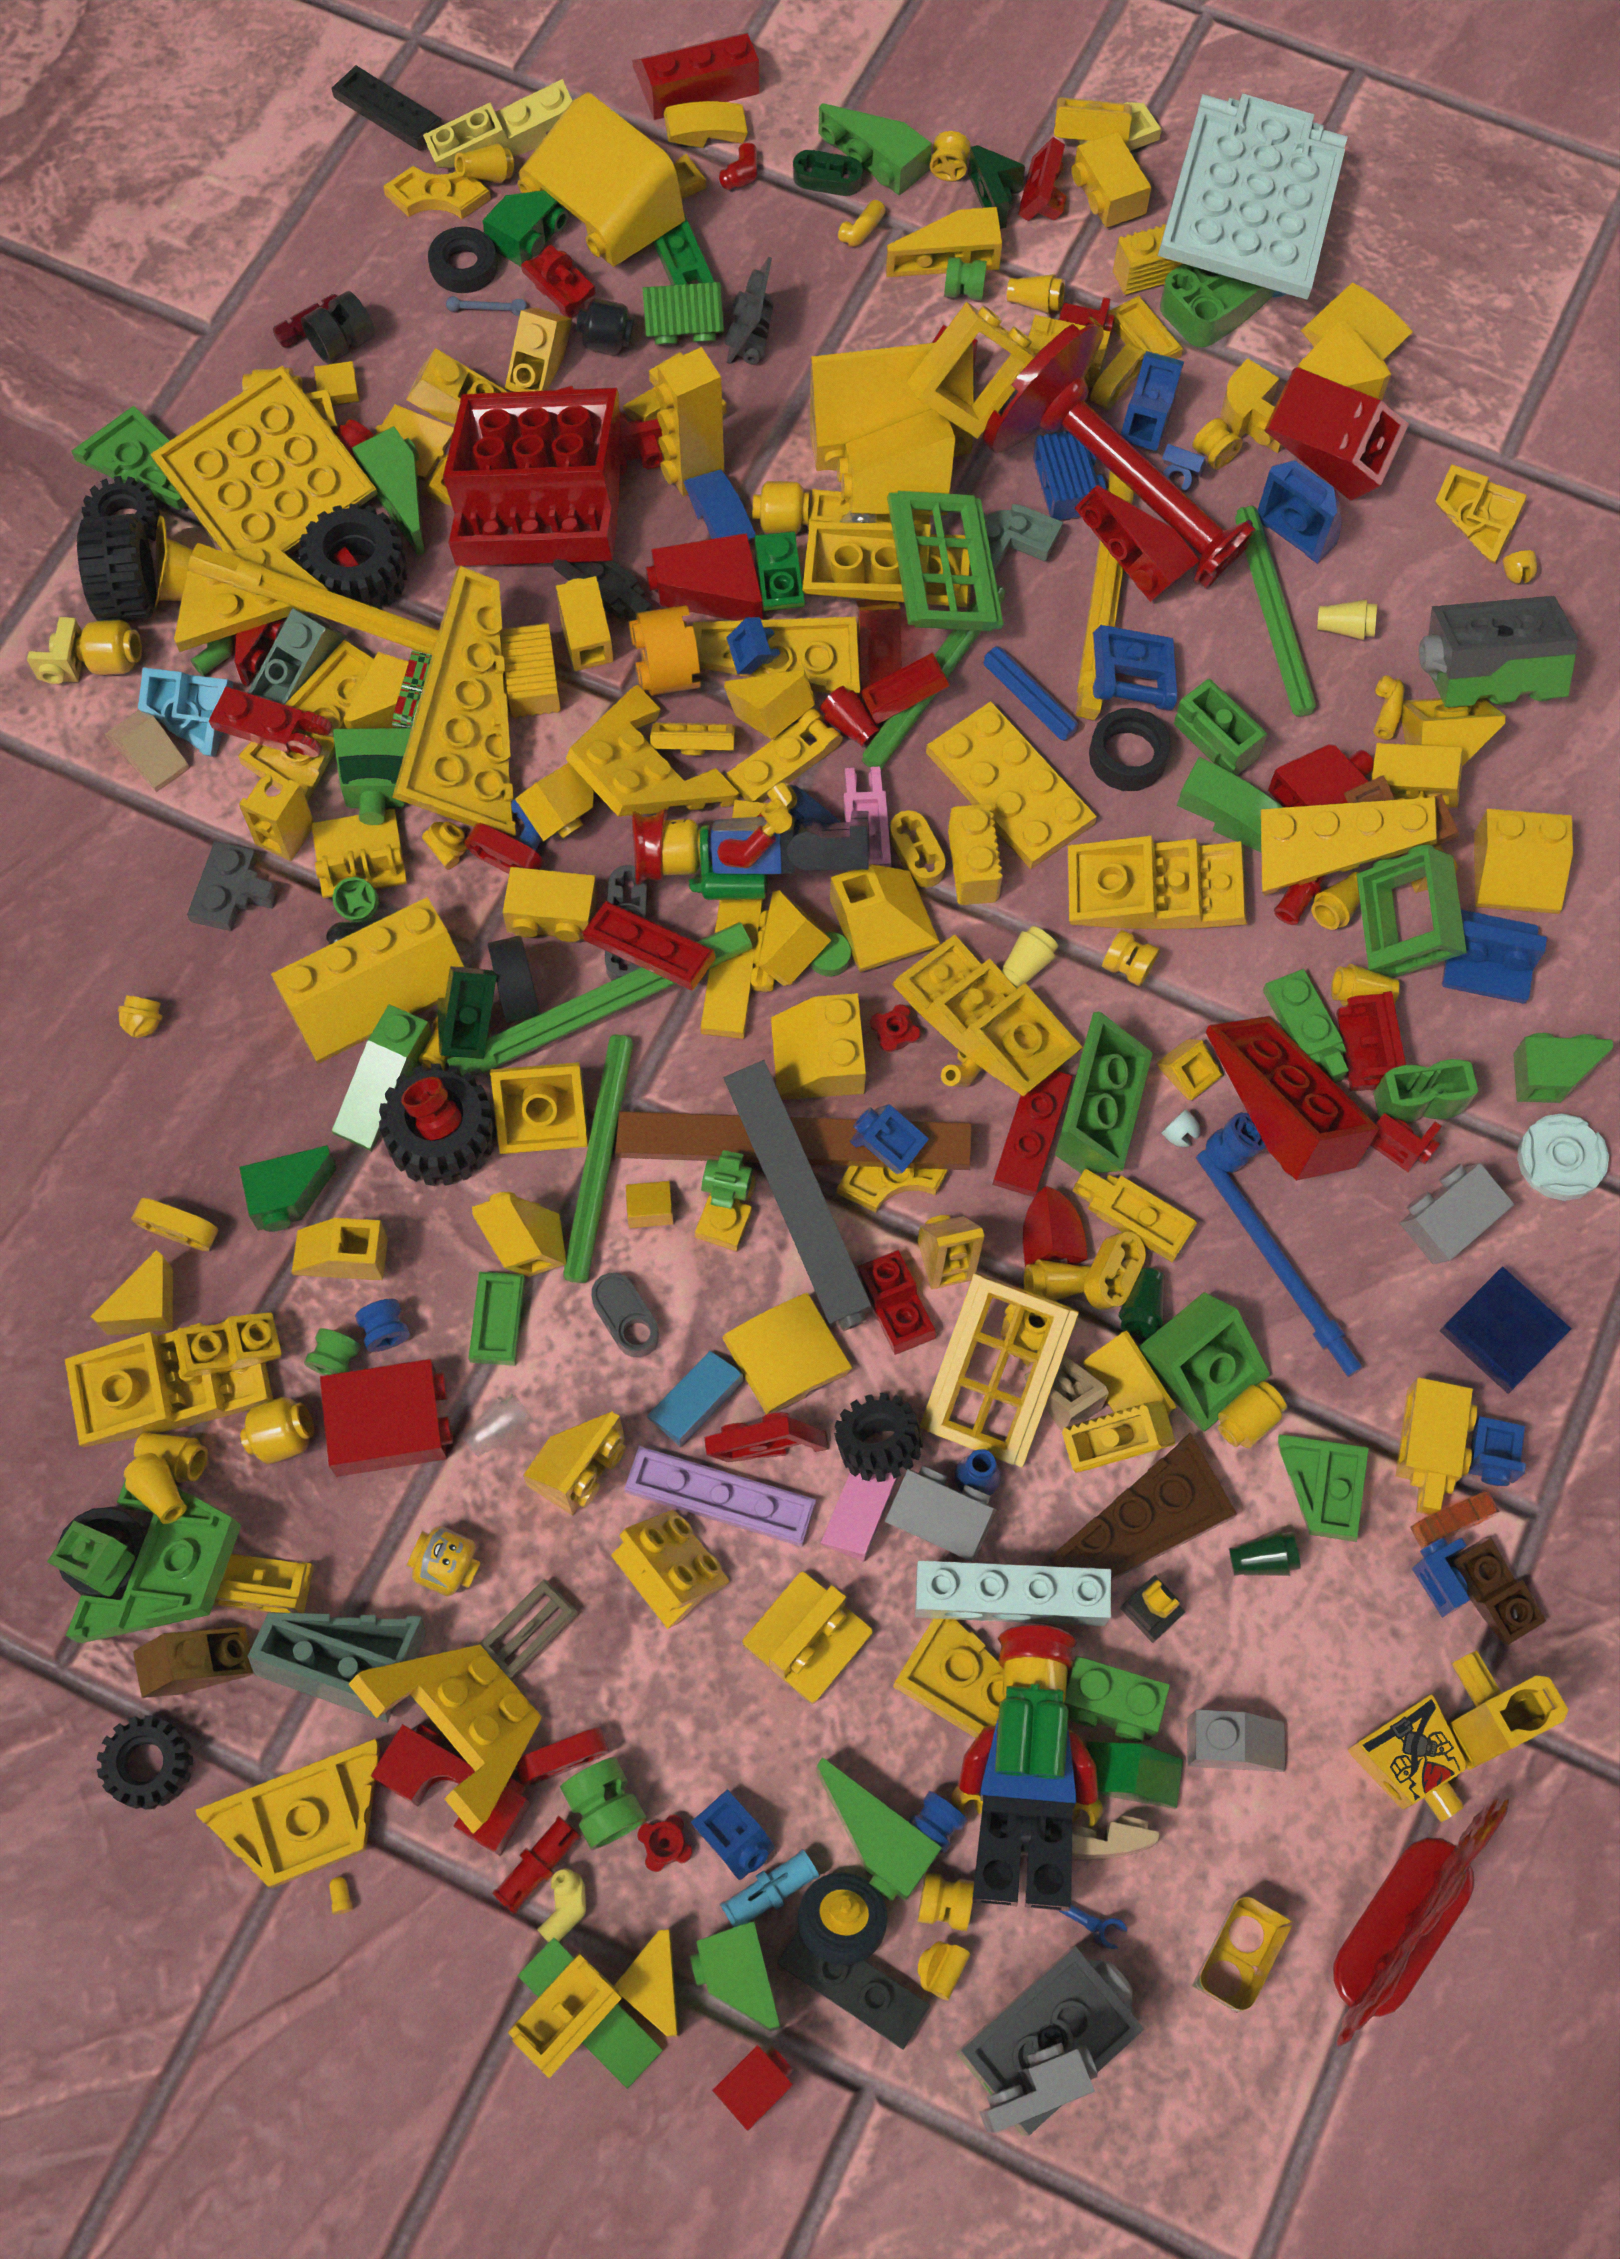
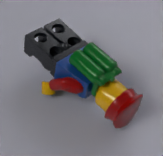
M780 783L768 791L767 794L771 801L765 805L757 817L718 819L714 821L711 832L709 825H703L699 830L694 820H668L667 809L665 808L650 817H644L640 813L633 811L632 837L635 882L637 886H640L648 879L662 881L665 875L695 874L701 864V873L696 874L693 879H689V889L693 892L702 893L704 899H766L768 874L795 873L796 867L807 871L869 869V811H852L850 822L823 823L817 818L812 817L803 818L797 822L796 816H791L788 812L796 806L797 796L791 786L785 783Z
M1044 1624L1020 1625L1009 1628L998 1636L1001 1644L998 1663L1004 1669L1002 1693L1005 1699L1000 1702L996 1725L983 1728L964 1754L958 1786L954 1789L951 1800L954 1807L963 1815L964 1805L969 1800H974L975 1809L978 1814H981L973 1903L1017 1907L1022 1855L1028 1856L1025 1907L1070 1911L1072 1823L1076 1821L1080 1815V1810L1083 1809L1090 1817L1088 1826L1092 1828L1103 1813V1806L1098 1799L1096 1765L1081 1737L1069 1732V1712L1067 1706L1063 1704L1066 1699L1067 1673L1073 1668L1072 1650L1077 1642L1071 1634L1057 1627Z

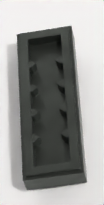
M357 65L332 87L335 99L418 151L426 144L423 135L442 126V120L439 116Z
M799 1929L777 1965L902 2050H904L930 2006L864 1960L852 1965H837L818 1958L804 1944Z

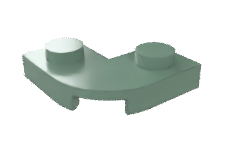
M1012 504L1011 510H1000L988 515L983 512L994 575L1009 547L1046 562L1062 532L1064 522L1017 504Z

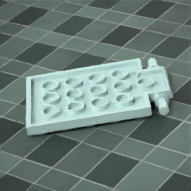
M1242 93L1240 100L1229 97L1228 101L1202 94L1158 256L1307 300L1313 286L1348 136L1324 130V125L1313 122L1315 114Z

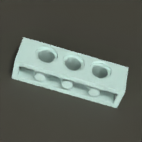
M918 1561L916 1568L915 1618L1105 1626L1111 1618V1569Z

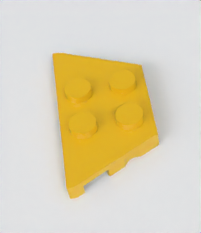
M268 540L228 553L328 591L323 584ZM188 571L174 640L179 652L286 618L292 608L303 612L305 610Z
M376 1739L370 1740L196 1809L197 1817L210 1827L225 1842V1845L241 1858L269 1888H275L366 1851L376 1783L370 1775L379 1762V1742Z

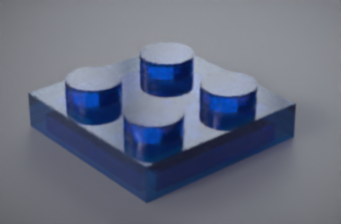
M1502 1266L1440 1329V1332L1509 1394L1572 1328Z

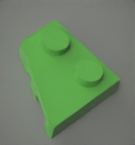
M1279 1434L1278 1448L1309 1535L1357 1542L1369 1448Z

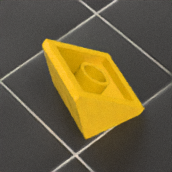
M580 1062L490 1069L500 1154L588 1147L585 1093Z

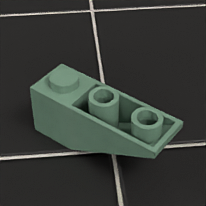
M292 608L248 693L285 705L339 644L345 640L347 635L314 615Z

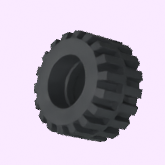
M350 504V507L347 509H342V506L339 505L333 507L334 512L327 514L323 511L317 515L319 520L317 523L310 521L306 526L308 534H302L299 541L301 545L299 557L305 571L323 584L328 591L383 610V604L392 605L396 601L395 593L401 594L405 588L403 580H407L408 576L407 562L398 529L394 523H390V519L386 514L382 512L377 515L376 508L370 506L363 510L360 509L359 504ZM346 547L352 556L366 555L370 558L360 565L343 567L336 565L333 560V554Z
M135 514L83 518L77 534L78 565L84 595L89 609L96 620L151 618L156 602L155 574L148 538L138 517Z
M431 1064V1070L424 1072L422 1066L413 1068L414 1075L407 1078L402 1074L396 1079L398 1088L389 1087L384 1094L387 1103H380L379 1114L382 1120L378 1121L379 1129L390 1158L392 1157L395 1166L401 1172L406 1170L408 1178L417 1182L422 1176L425 1185L435 1186L437 1179H442L445 1186L454 1184L453 1177L461 1175L464 1181L472 1176L470 1168L475 1166L480 1170L486 1163L483 1154L491 1155L494 1148L492 1138H496V1127L486 1092L481 1084L477 1086L475 1077L468 1072L462 1076L460 1069L452 1065L449 1066L447 1071L442 1070L441 1064ZM423 1078H439L448 1091L447 1100H451L456 1104L463 1117L457 1130L441 1140H424L414 1135L417 1118L410 1116L401 1103V1097L407 1088Z

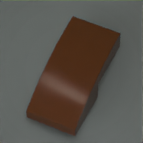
M1483 1538L1447 1560L1450 1567H1455L1462 1574L1468 1587L1467 1595L1504 1645L1511 1644L1546 1622L1523 1579H1515L1492 1538Z

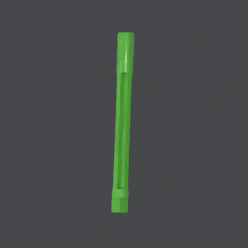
M741 922L697 941V943L714 950L716 959L710 968L753 949L752 943ZM641 967L487 1038L484 1059L451 1057L447 1059L448 1065L458 1067L462 1076L467 1072L472 1076L478 1073L484 1074L490 1071V1069L497 1068L665 990L676 983Z

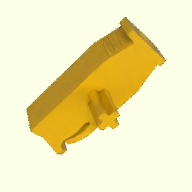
M1477 1650L1451 1663L1476 1708L1448 1724L1466 1761L1467 1770H1471L1564 1722L1569 1709L1550 1677L1536 1675L1502 1693Z

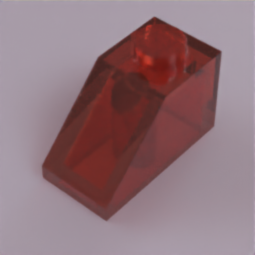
M856 600L861 690L902 669L901 609L896 601Z

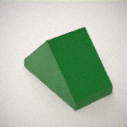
M1087 1742L1086 1748L1097 1768L1098 1795L1172 1809L1177 1808L1183 1759L1144 1744Z

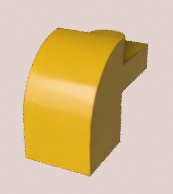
M1247 358L1229 379L1220 418L1225 421L1228 426L1227 430L1231 434L1235 433L1241 438L1247 433L1260 445L1267 446L1278 453L1283 446L1267 434L1264 429L1275 408L1271 404L1273 403L1280 378Z

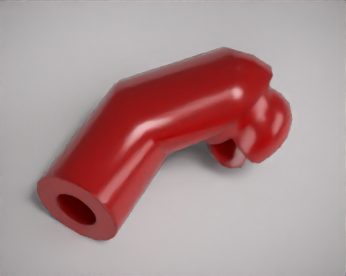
M753 143L741 144L738 148L739 160L730 163L727 169L720 171L719 181L724 189L740 188L752 183L756 179L757 148Z

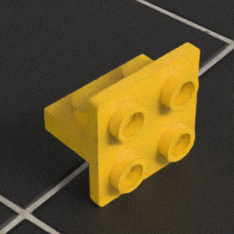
M674 1510L626 1527L619 1534L623 1543L611 1554L612 1558L667 1629L677 1625L705 1596L723 1589L729 1583L728 1577L721 1570L719 1561L707 1552L693 1534L690 1524Z
M800 1572L743 1638L742 1643L747 1650L809 1703L814 1704L871 1637L872 1628L845 1606L846 1596L833 1585L828 1590H825L808 1574Z

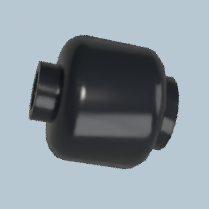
M594 298L589 303L588 309L580 308L576 332L583 333L582 342L585 348L617 355L622 350V347H629L634 317L629 316V310L625 304Z

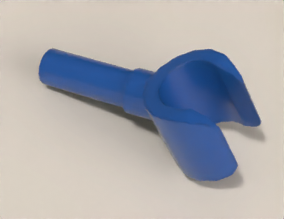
M1072 1904L1070 1911H1059L1093 1932L1095 1943L1105 1949L1119 1948L1115 1944L1109 1943L1104 1936L1105 1928L1109 1924L1122 1932H1127V1927L1121 1920L1116 1918L1099 1919Z

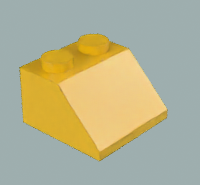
M1487 809L1474 832L1475 907L1560 914L1573 856L1572 815Z
M858 993L814 996L771 1017L776 1088L782 1100L864 1094L866 1071Z

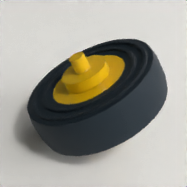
M832 1873L817 1879L806 1890L800 1902L797 1920L800 1936L806 1947L815 1956L832 1964L852 1965L867 1959L877 1950L884 1938L888 1918L882 1895L866 1879L850 1873Z

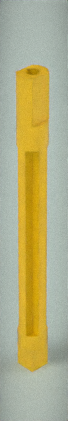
M1110 471L1107 491L1133 504L1134 492ZM1100 539L1079 673L1078 700L1075 716L1094 721L1101 711L1102 699H1097L1093 695V685L1096 679L1093 632L1100 625L1115 627L1123 573L1121 565L1110 554Z
M198 542L190 556L188 571L256 595L266 596L430 655L433 654L439 630L274 572L265 566Z

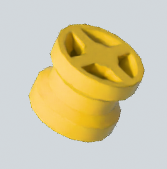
M944 131L935 137L933 144L934 154L930 161V170L935 177L944 181H956L966 174L967 158L971 145L965 135L956 131Z
M1215 418L1208 422L1197 433L1192 443L1193 449L1199 454H1205L1208 457V464L1216 470L1224 467L1234 459L1243 444L1242 439L1237 434H1231L1227 430L1228 426L1222 418Z

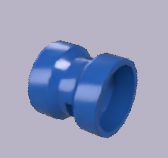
M1243 1112L1235 1114L1227 1121L1224 1128L1214 1132L1206 1141V1150L1211 1161L1219 1169L1232 1173L1241 1169L1248 1162L1249 1157L1256 1156L1266 1147L1250 1115Z

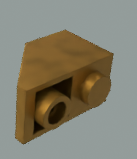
M246 1627L163 1633L134 1650L133 1655L141 1698L186 1694L254 1674L247 1657L250 1652Z

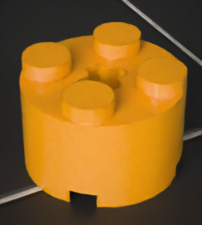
M687 605L637 613V620L629 621L632 645L636 649H640L642 661L635 662L638 684L640 687L642 686L643 691L649 690L651 696L700 688V681L697 678H692V674L700 673L693 626H687L686 621H683L682 616L690 615Z

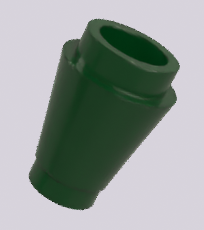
M1142 1268L1127 1301L1119 1311L1118 1316L1121 1320V1329L1128 1331L1131 1336L1150 1338L1163 1326L1165 1276L1162 1272L1153 1268Z
M1281 1529L1239 1544L1237 1547L1229 1548L1234 1576H1290V1571L1301 1569L1298 1548L1293 1532L1282 1533Z

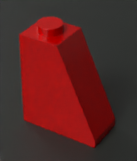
M747 533L651 549L652 566L645 567L649 591L657 590L660 606L671 608L687 605L689 612L733 621L744 620L746 617H760L763 620L762 597Z

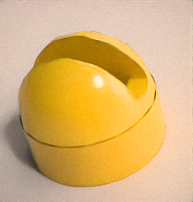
M1524 550L1506 556L1502 561L1508 580L1514 584H1520L1521 580L1524 583L1530 582L1537 573V560L1534 551Z

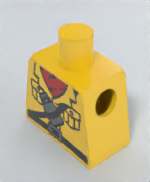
M1432 1694L1347 1749L1361 1767L1403 1810L1424 1798L1441 1823L1465 1807L1448 1781L1465 1771L1467 1764Z

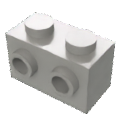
M1481 1163L1467 1167L1458 1164L1451 1168L1439 1179L1442 1186L1432 1195L1427 1191L1412 1201L1407 1207L1410 1214L1399 1223L1432 1264L1452 1260L1515 1205Z
M923 1465L919 1473L907 1470L885 1522L969 1561H975L998 1510L988 1505L991 1496L968 1485L964 1486L962 1493L945 1485L948 1476Z

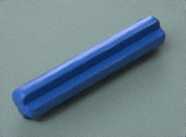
M996 646L985 655L984 666L1060 740L1066 741L1075 734L1078 722L1001 647Z

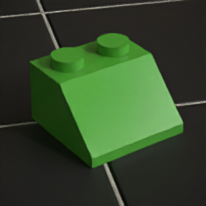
M1205 1292L1138 1347L1171 1399L1204 1432L1219 1420L1218 1413L1249 1385L1256 1386L1270 1376L1238 1309Z

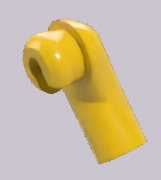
M872 200L854 224L849 221L843 222L838 231L840 242L848 243L849 247L859 246L885 214L884 204L879 200Z
M1389 675L1382 676L1375 687L1376 695L1384 697L1385 700L1373 733L1378 738L1384 740L1391 739L1394 736L1402 713L1405 691L1403 682L1399 678L1393 679Z
M958 1050L957 1058L962 1064L945 1066L941 1071V1080L947 1086L967 1087L983 1068Z

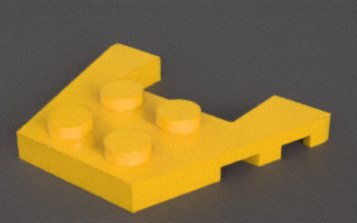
M639 685L633 686L569 748L566 756L568 763L618 817L632 816L633 811L641 815L654 814L664 808L668 810L670 806L685 805L689 810L703 809L706 803L720 802L721 807H729L734 805V800H737L740 794L717 768L684 781L670 766L668 761L662 758L648 743L642 733L636 729L657 721L661 709Z
M480 1644L363 1670L348 1684L376 1718L409 1695L412 1696L472 1767L475 1773L455 1787L444 1798L472 1833H475L488 1820L542 1718Z

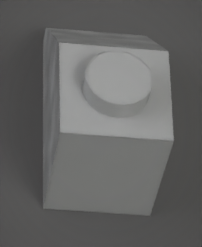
M1196 1709L1187 1718V1767L1284 1772V1722L1246 1712Z

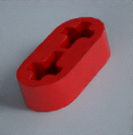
M482 823L476 824L464 841L466 848L473 855L508 874L510 867L540 870L544 864L542 857L529 846Z
M593 1728L522 1756L516 1768L522 1785L528 1786L599 1759L609 1753V1748L602 1729Z

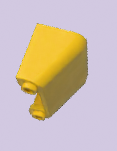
M589 92L582 94L571 102L519 171L520 180H518V187L521 193L542 190L547 192L585 224L588 234L585 239L589 250L594 256H601L612 267L623 262L685 221L677 172L668 154Z

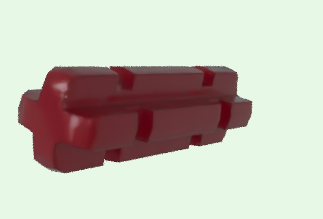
M331 294L321 300L322 305L319 306L318 303H315L290 317L291 322L289 323L284 320L275 325L273 333L277 342L283 348H287L297 342L296 337L300 336L301 339L306 337L302 328L301 318L319 307L328 310L329 301L336 298L337 295Z

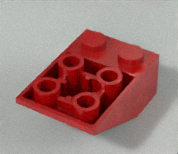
M1296 367L1292 370L1264 431L1352 501L1382 485L1409 423L1377 398Z

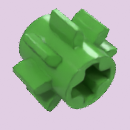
M723 1150L719 1160L710 1158L707 1160L701 1191L711 1193V1205L732 1209L735 1199L746 1201L751 1185L753 1168L743 1166L744 1154Z

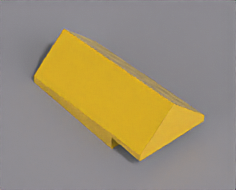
M810 522L802 588L803 594L904 602L892 524ZM914 524L916 536L937 537V534L931 533V524ZM944 535L945 538L966 539L965 535ZM918 546L922 573L943 574L939 547ZM946 547L951 575L971 576L968 549ZM924 583L928 604L949 606L945 584ZM953 584L957 607H967L971 598V585Z

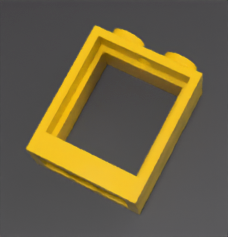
M966 302L907 380V384L919 401L978 439L985 430L994 410L999 412L1015 391L1011 384L1035 355L1029 348L1032 341L1016 327H1012L1010 331L1006 330L1000 325L1002 322L1001 318L984 305L978 310ZM981 332L1011 353V355L971 406L940 384L977 334Z

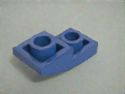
M721 469L684 481L697 519L704 518L711 539L747 533L749 542L755 539L756 534L747 512L734 487Z

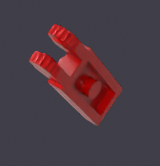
M225 686L209 718L211 728L286 753L292 751L313 758H317L322 750L321 743H318L314 738L300 734V729L327 736L330 734L333 726L328 719L315 713L303 712L300 709Z

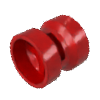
M427 1077L416 1081L407 1088L401 1097V1103L410 1116L417 1118L416 1127L421 1135L428 1140H436L447 1136L459 1126L462 1120L461 1112L453 1101L447 1100L448 1091L437 1077Z

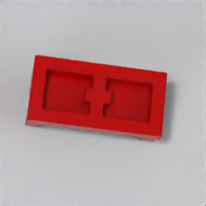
M1392 991L1383 992V994L1350 997L1347 999L1348 1006L1340 1007L1336 1012L1340 1036L1346 1049L1344 1060L1348 1068L1347 1076L1350 1092L1376 1090L1385 1073L1393 1068L1406 1065Z

